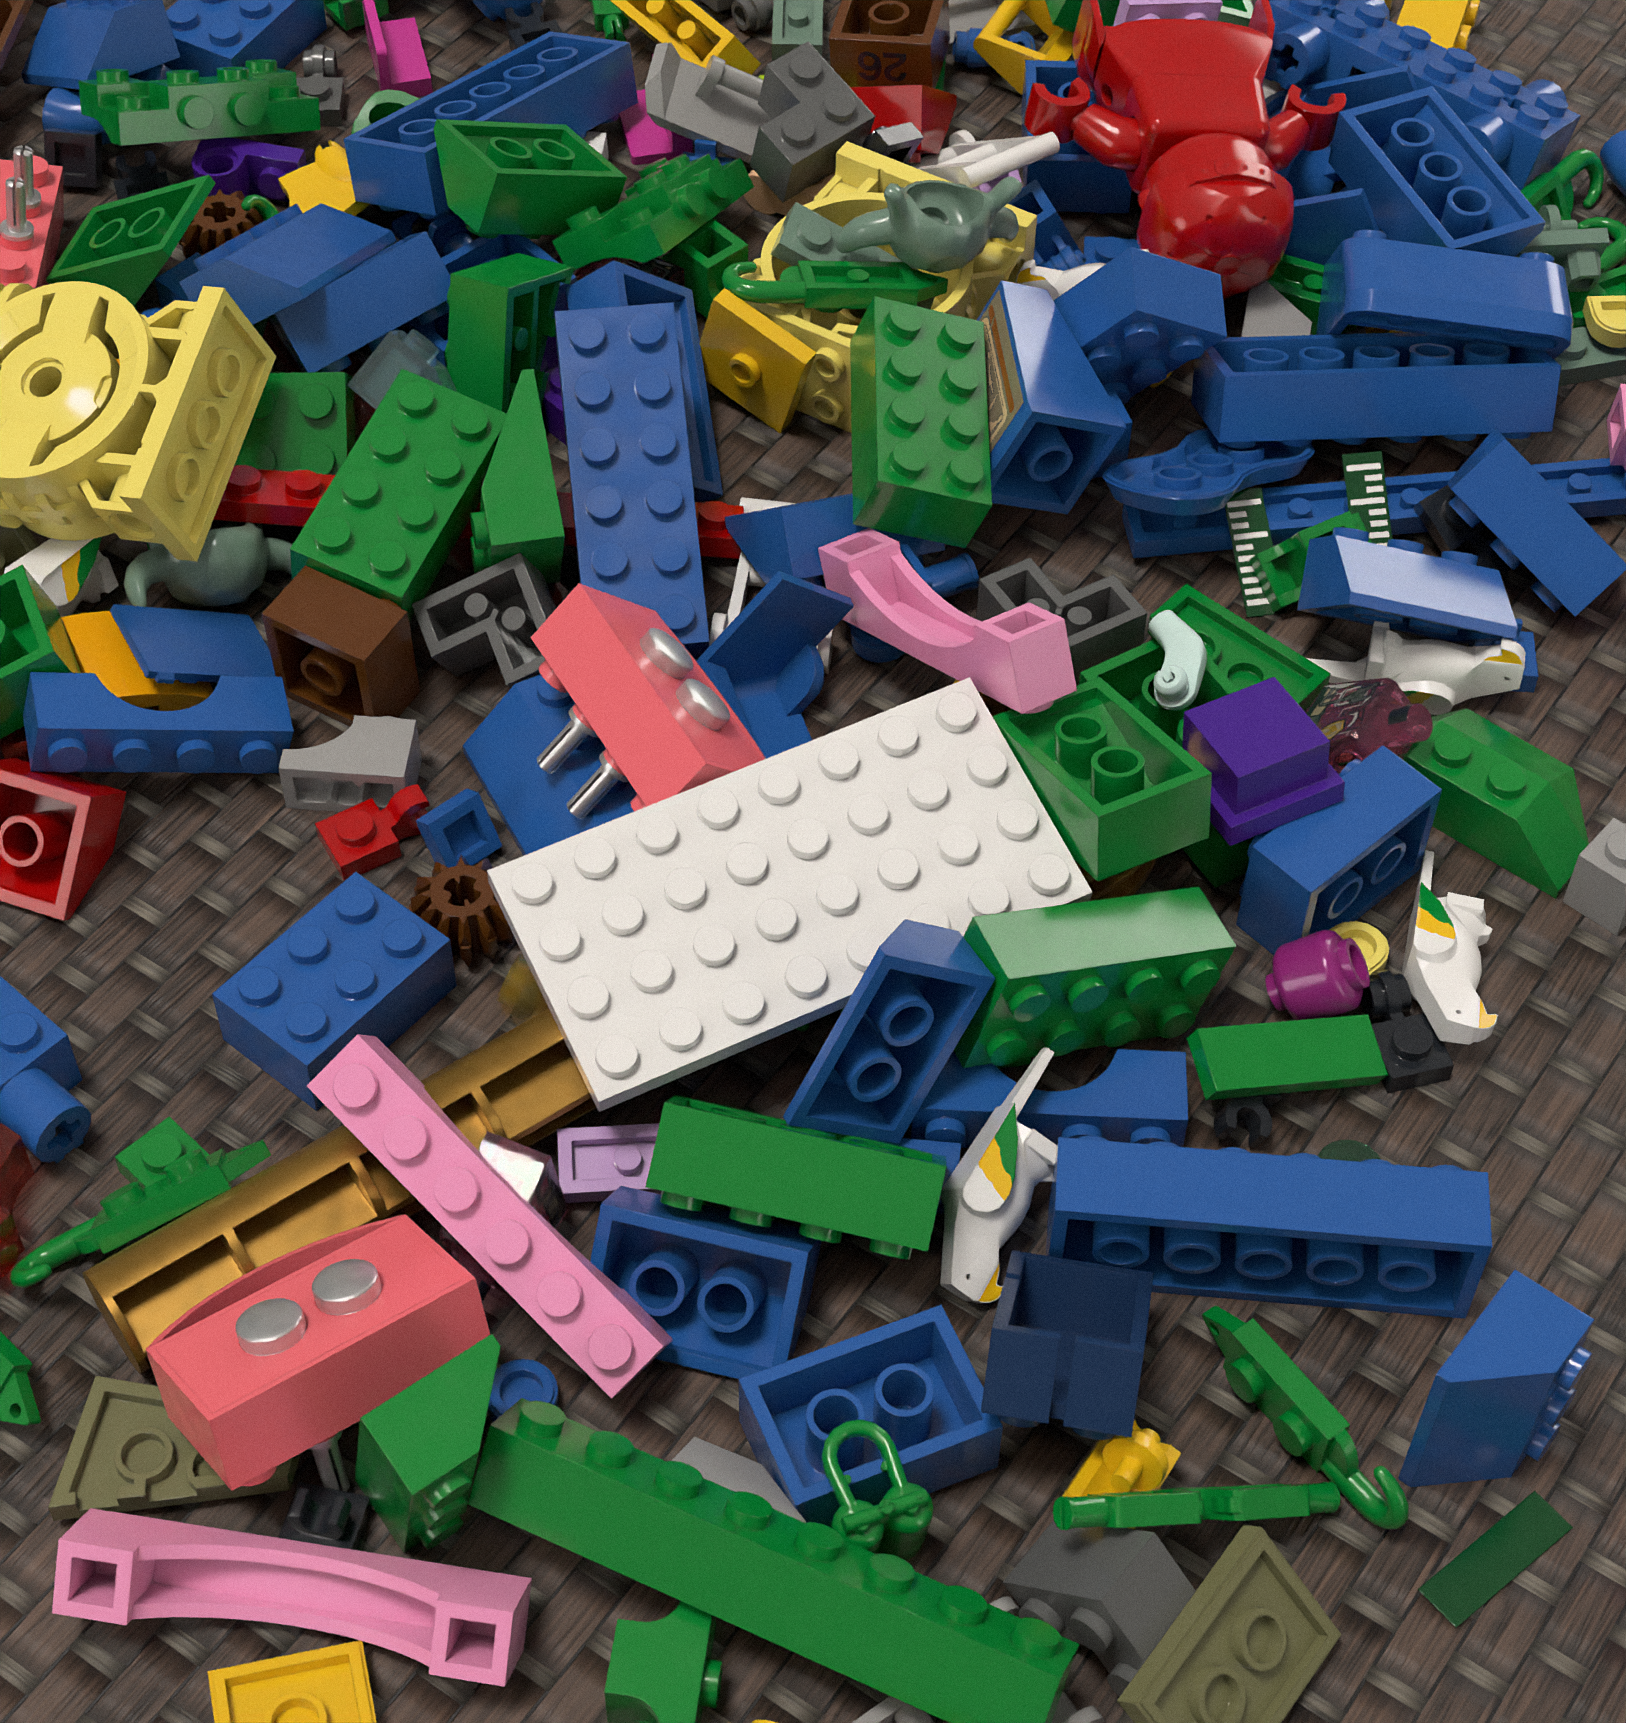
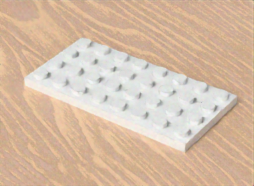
M970 677L487 870L488 883L599 1112L845 1008L879 946L904 919L957 930L964 936L974 916L1090 901L1093 893Z

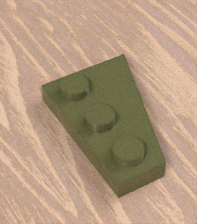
M95 1376L48 1509L53 1521L80 1518L90 1508L119 1513L291 1490L302 1453L278 1465L274 1475L267 1481L255 1486H240L231 1491L168 1418L158 1386Z

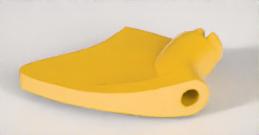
M328 141L329 147L324 149L319 144L314 154L315 162L278 178L281 189L290 200L289 207L298 203L303 213L322 203L356 216L369 205V203L355 200L346 150L334 141Z

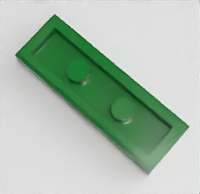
M1368 1014L1197 1028L1187 1038L1205 1100L1375 1085L1388 1076Z

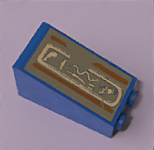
M1001 280L977 318L978 321L984 322L992 503L1068 514L1127 427L1048 290Z

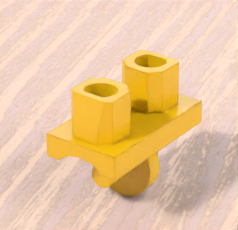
M1134 1419L1132 1437L1115 1435L1111 1439L1098 1440L1061 1497H1085L1087 1494L1160 1489L1182 1453L1172 1445L1161 1443L1159 1435L1154 1430L1149 1428L1141 1430Z

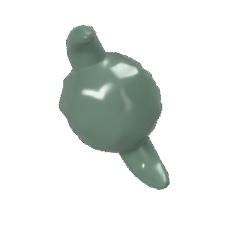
M1012 176L1002 179L988 193L966 185L939 180L916 181L904 187L890 183L884 191L888 207L864 213L849 221L843 226L837 237L836 248L840 253H849L871 246L890 245L896 257L913 269H922L937 274L954 269H962L982 253L988 239L998 238L999 241L1008 243L1017 236L1019 231L1017 216L1005 205L1020 193L1023 185Z
M229 521L218 529L209 530L197 562L178 560L163 544L147 542L151 549L140 553L126 568L124 587L130 603L134 606L147 607V591L149 587L159 582L165 584L175 599L185 605L197 608L205 606L222 607L246 602L250 594L262 586L267 571H281L291 575L290 548L293 543L285 539L266 537L263 533V523Z

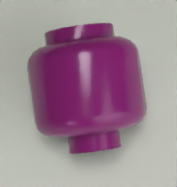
M1323 930L1278 947L1272 958V973L1266 975L1265 982L1270 1000L1278 1011L1287 1010L1295 1020L1335 1017L1356 1009L1361 1002L1363 989L1369 987L1370 975L1365 958L1353 939H1343L1335 931Z

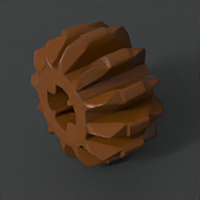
M219 189L216 195L207 196L179 241V245L182 246L183 256L187 259L195 253L204 255L264 222L256 209L251 208L250 211H244L241 208V203L245 198L242 190L236 191L231 195H225Z
M461 854L456 866L448 868L435 861L432 877H417L414 888L415 896L410 898L409 910L448 937L451 941L452 956L456 954L461 955L462 960L469 967L474 954L482 953L495 959L498 944L513 943L514 935L488 883L487 870L494 867L488 858L480 861L475 866H471Z

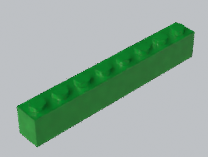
M521 1398L490 1425L468 1505L949 1723L1052 1722L1079 1644L1060 1636L1059 1632L1050 1624L1036 1618L1017 1617L988 1604L979 1593L972 1589L958 1585L947 1586L915 1572L908 1562L897 1556L872 1553L843 1540L836 1530L827 1525L815 1522L804 1523L773 1509L771 1504L759 1495L744 1491L734 1492L703 1478L701 1473L691 1465L679 1461H664L635 1448L626 1437L611 1431H596L565 1416L561 1409L550 1403L528 1401Z

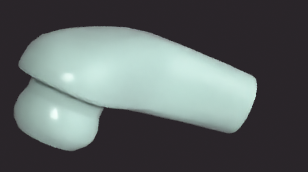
M1164 610L1154 616L1148 625L1149 632L1165 652L1161 671L1158 670L1154 676V696L1158 704L1163 708L1181 710L1192 704L1196 699L1207 663V652L1201 637L1173 611Z

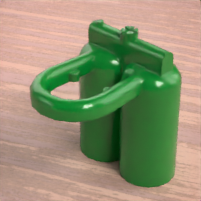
M861 1419L844 1422L834 1428L826 1438L821 1455L824 1473L840 1505L833 1515L830 1527L836 1530L843 1540L872 1553L890 1554L908 1561L920 1550L932 1521L934 1512L932 1498L920 1485L907 1481L896 1446L886 1430L874 1422ZM850 1438H867L876 1444L881 1453L883 1462L881 1463L880 1470L888 1473L892 1488L887 1491L878 1505L874 1506L867 1501L855 1500L849 1488L852 1480L851 1476L844 1475L838 1464V1449L844 1441Z

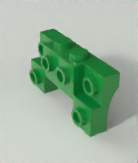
M273 59L246 60V67L216 68L217 76L199 77V71L173 70L166 72V80L142 81L130 78L128 69L96 70L97 79L78 81L81 114L96 119L106 131L111 143L120 146L321 130L319 98L299 94L296 72L277 68V60Z
M685 153L669 161L664 157L645 166L638 171L641 179L624 191L627 198L601 214L596 205L566 220L570 229L552 241L563 264L572 266L575 270L605 258L618 257L644 263L665 254L754 188L741 158L721 166L719 159H711L709 153L693 161H690Z

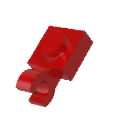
M415 784L395 793L387 806L382 810H379L373 798H370L315 823L319 840L345 881L355 872L361 875L401 857L399 840L421 834L416 820L428 813L425 808L430 805L419 785Z

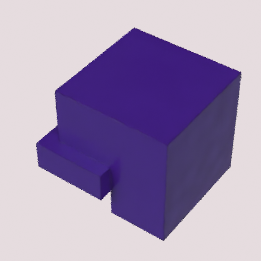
M1275 677L1184 712L1182 748L1212 773L1210 822L1229 846L1343 801L1345 781L1328 763L1329 739Z

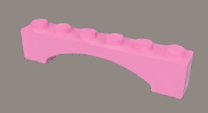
M871 528L818 548L826 589L850 597L854 605L842 620L958 681L970 677L977 691L1021 714L1042 712L1050 708L1054 700L1077 691L1064 618L1030 602L983 622L972 618L945 601L918 575L902 555L899 541Z
M357 1034L307 1085L321 1102L611 1399L622 1392L673 1340L671 1336L624 1289L619 1288L585 1258L508 1183L424 1089L425 1086L376 1036Z
M90 1508L58 1540L52 1613L127 1625L132 1619L203 1617L240 1619L297 1626L357 1639L395 1651L429 1666L430 1675L505 1687L524 1651L532 1578Z

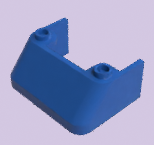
M1409 65L1299 87L1302 89L1300 99L1308 104L1327 106L1332 94L1344 93L1346 95L1344 110L1418 90ZM1289 89L1276 92L1265 99L1269 119L1281 113ZM1332 142L1328 147L1319 151L1301 150L1287 168L1276 172L1292 185L1294 197L1293 228L1284 254L1321 265L1326 264L1343 240L1353 238L1355 231H1380L1363 188L1330 194L1334 182L1342 181L1328 163Z
M1358 230L1353 233V238L1345 239L1340 243L1324 265L1316 335H1340L1345 327L1350 324L1543 350L1555 359L1571 345L1573 317L1565 270L1561 265L1554 263L1552 255L1529 252L1521 254L1520 257L1387 240V234L1383 232Z
M778 571L696 660L737 714L766 759L812 741L801 713L820 693L824 684V665L816 646L854 607L850 597Z

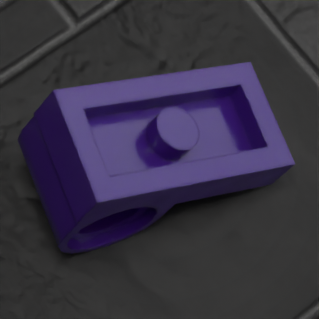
M225 137L201 139L191 164L194 179L210 175L214 180L215 185L208 196L216 195L219 189L225 195H231L236 191L242 190L245 197L256 194L268 199L290 202L281 189L278 178L306 166L307 162L304 149Z

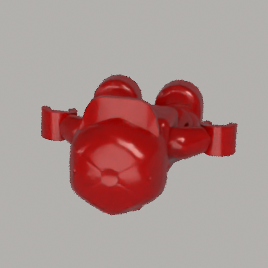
M1083 0L1072 41V53L1079 77L1071 82L1068 98L1057 97L1051 94L1045 84L1032 83L1024 118L1027 130L1033 136L1053 132L1057 136L1059 144L1074 140L1102 165L1125 170L1131 189L1136 194H1139L1138 203L1142 209L1137 230V243L1140 250L1148 249L1150 253L1221 274L1223 301L1233 295L1265 283L1272 277L1281 262L1291 235L1294 218L1292 185L1276 172L1287 168L1301 150L1319 151L1331 144L1339 112L1343 111L1346 105V95L1344 93L1332 94L1327 106L1312 105L1300 99L1302 89L1292 84L1287 92L1281 113L1270 119L1268 118L1262 85L1275 29L1269 0H1256L1248 27L1227 22L1197 19H1143L1124 22L1117 26H1103L1098 0ZM1090 91H1092L1096 95L1097 104H1092L1088 107Z

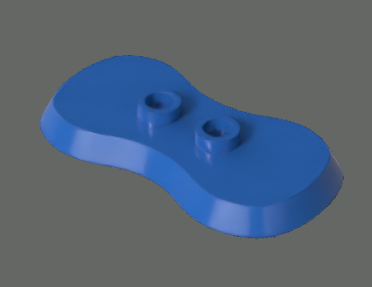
M1204 428L1190 433L1177 447L1166 452L1117 462L1103 472L1102 477L1115 500L1125 505L1168 515H1201L1223 508L1234 494L1243 489L1263 483L1285 480L1298 475L1315 453V448L1311 444L1302 447L1287 446L1278 441H1256V445L1251 448H1232L1219 443L1211 430Z

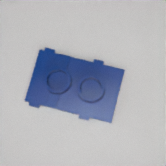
M113 604L110 610L145 677L155 679L156 683L173 684L175 680H179L180 683H197V681L218 682L220 676L276 677L270 650L249 615Z

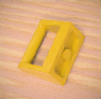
M1004 0L974 40L973 47L988 64L1023 96L1025 60L1067 61L1072 54V41L1075 32L1065 31L1052 24L1045 0ZM1021 10L1049 36L1039 52L1001 38Z

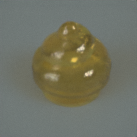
M518 954L504 979L496 1001L509 1007V1015L521 1020H527L534 1014L538 1015L547 1010L548 1005L524 956Z

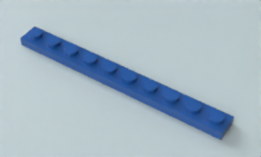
M1610 458L1532 465L1582 518L1626 514V470L1623 466L1610 465ZM1457 471L1385 477L1392 535L1428 532L1413 507L1421 500L1448 485L1447 483ZM1345 481L1261 488L1273 546L1289 539L1299 531L1349 511ZM1123 504L1122 519L1133 558L1233 549L1225 507L1207 514L1178 516L1150 512Z

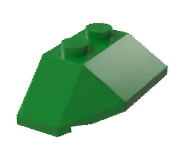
M1467 708L1384 728L1386 730L1391 729L1383 734L1388 737H1383L1382 740L1388 739V743L1375 745V751L1384 745L1442 789L1432 827L1556 899L1570 882L1579 854L1589 845L1574 769ZM1411 738H1412V740L1414 739V741L1412 742V744H1411L1410 747L1408 748L1407 752H1406V753H1402V752L1404 751V749H1405V748L1408 746V744L1410 743ZM1374 747L1364 748L1357 759L1363 761L1373 753Z

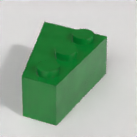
M516 253L451 273L450 286L447 293L449 327L448 342L445 348V360L447 362L446 388L507 414L521 370L534 369L540 406H542L549 373L540 371L548 336L556 338L555 318L552 317L560 283L570 285L574 267Z

